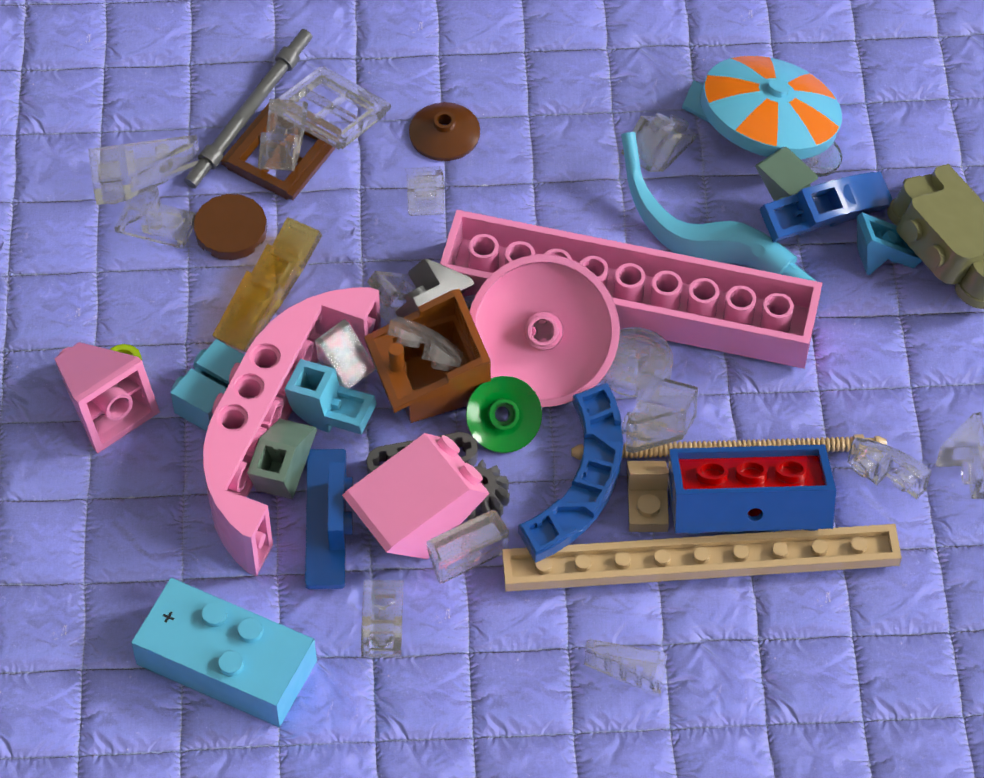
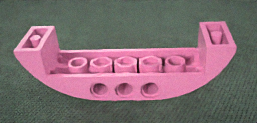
M353 287L328 291L309 297L286 309L270 321L257 335L241 363L237 362L234 364L225 393H219L214 401L213 416L208 425L203 445V468L212 518L223 546L236 563L251 575H258L273 546L268 505L247 498L253 487L247 471L259 438L279 419L288 420L292 408L288 403L284 389L300 359L317 363L326 347L364 361L368 360L370 353L364 341V336L381 328L379 290Z

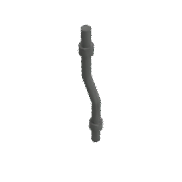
M301 29L288 47L284 46L275 57L276 63L214 142L211 145H206L198 155L199 161L184 179L188 186L196 188L209 170L216 169L224 157L223 152L286 71H292L299 62L300 53L313 38L309 31Z

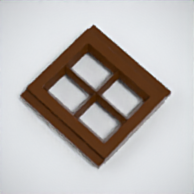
M268 103L221 160V165L280 197L293 201L339 145L341 140L340 137L334 135V132L276 103L274 105ZM277 122L294 129L281 147L264 139ZM300 133L316 140L303 158L286 150ZM259 144L276 152L262 170L245 162ZM281 156L297 163L296 167L284 181L268 173Z

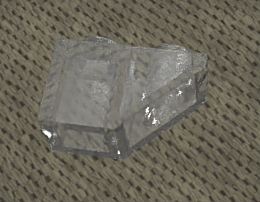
M659 113L655 116H641L632 131L636 134L640 166L649 172H663L694 142L698 134L688 129L689 123L675 114H670L669 117Z
M655 375L647 389L642 388L639 392L634 411L627 412L623 420L622 434L626 435V451L635 453L683 440L697 416L698 387Z

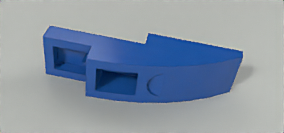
M870 172L847 176L801 189L795 195L764 204L759 211L773 243L826 225L832 227L857 219V216L862 212L869 215L887 209L893 199L882 173Z

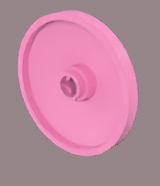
M538 254L513 260L500 267L487 278L471 304L469 312L491 360V378L511 376L526 382L536 392L541 407L558 406L572 402L573 395L597 386L605 377L615 359L620 338V325L614 300L603 282L594 273L571 259L556 255Z

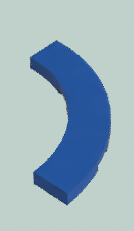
M607 382L573 395L572 403L579 416L583 430L584 452L571 487L561 499H558L545 511L518 525V533L535 563L560 551L583 534L598 518L615 489L623 455V432L621 415L615 397Z

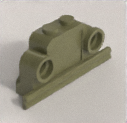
M949 164L936 167L932 174L904 179V185L897 197L891 201L887 208V215L892 223L896 225L897 233L939 280L947 284H955L956 294L963 302L974 308L984 309V202Z

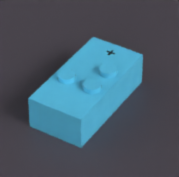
M170 578L131 642L137 665L277 727L281 726L317 662L314 638L174 578Z

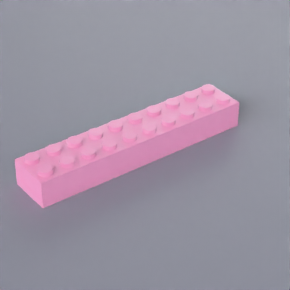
M456 210L440 264L472 278L475 284L462 293L463 298L473 301L487 278L500 267L513 260L538 254L561 256L588 268L603 282L614 300L619 317L620 331L805 369L822 282Z

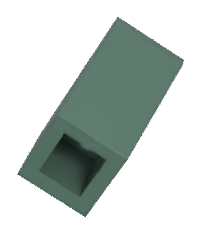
M279 419L259 438L247 471L256 491L293 500L317 432L316 427Z

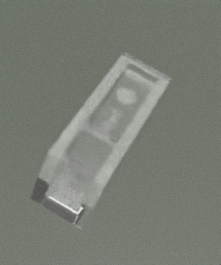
M197 135L88 149L96 205L117 204L134 200L195 166L199 161L198 155L200 154Z

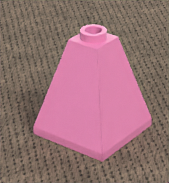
M79 342L73 347L63 349L54 358L89 441L97 454L160 413L143 362L139 357Z

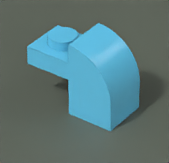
M303 359L299 360L284 389L292 410L308 424L328 433L332 427H337L362 435L377 405L375 395L340 386L335 368Z

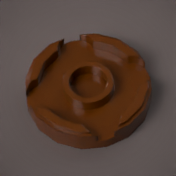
M225 194L213 197L201 206L195 215L194 233L198 245L203 250L211 252V256L224 260H236L249 256L255 252V248L260 243L262 245L266 239L267 219L263 208L255 200L240 194Z

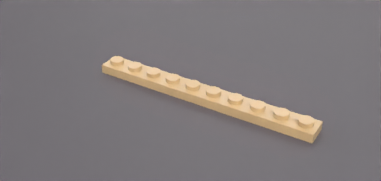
M896 524L838 527L815 531L792 530L568 545L536 563L527 548L502 549L505 592L900 566L902 559Z

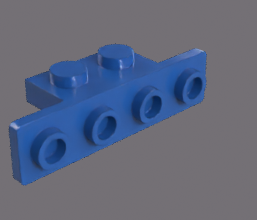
M310 449L307 457L305 587L307 589H343L345 587L346 535H353V512L346 511V500L342 496L353 486V477H346L347 455L345 449Z

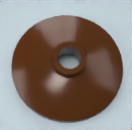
M450 102L434 103L424 107L415 114L409 126V137L413 147L423 156L437 161H451L466 156L476 147L480 138V125L476 116L464 106Z

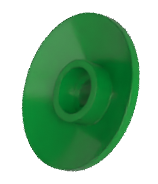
M511 376L493 377L491 381L480 384L472 392L466 406V423L471 435L486 449L500 453L514 452L528 445L538 433L542 421V407L536 392L526 382ZM503 406L507 409L508 416L504 421H498L495 417V412L497 408Z

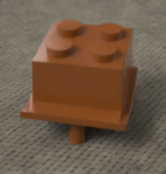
M459 288L418 306L417 311L364 336V341L393 412L396 413L405 408L410 423L467 406L469 397L476 387L491 381V360Z

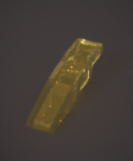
M287 217L273 245H266L252 273L246 271L212 336L217 340L247 352L257 335L268 325L302 273L322 237L320 231Z

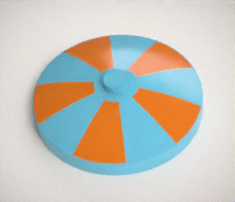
M747 55L732 57L719 62L708 72L700 94V103L704 115L722 136L745 150L765 157L770 156L782 147H787L799 159L819 155L833 144L842 123L840 105L834 94L822 81L796 65L775 58Z

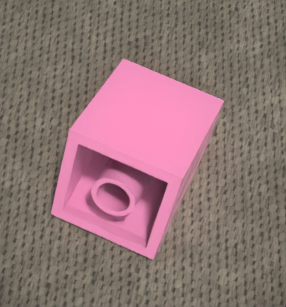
M424 433L350 487L342 496L386 553L429 559L490 493L481 483L483 480L481 474L473 466L465 463L458 455L460 449L454 441L445 435L439 437Z

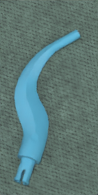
M635 132L621 134L627 180L634 204L651 233L669 250L677 254L727 264H741L752 269L816 281L795 265L797 261L796 255L780 243H773L771 237L749 225L735 221L692 224L678 220L669 214L651 194L642 177Z

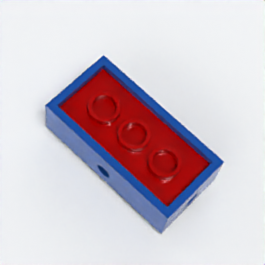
M825 444L669 449L668 492L675 533L698 534L701 532L737 533L740 531L765 530L776 532L779 530L804 529L815 531L818 529H833L836 486Z

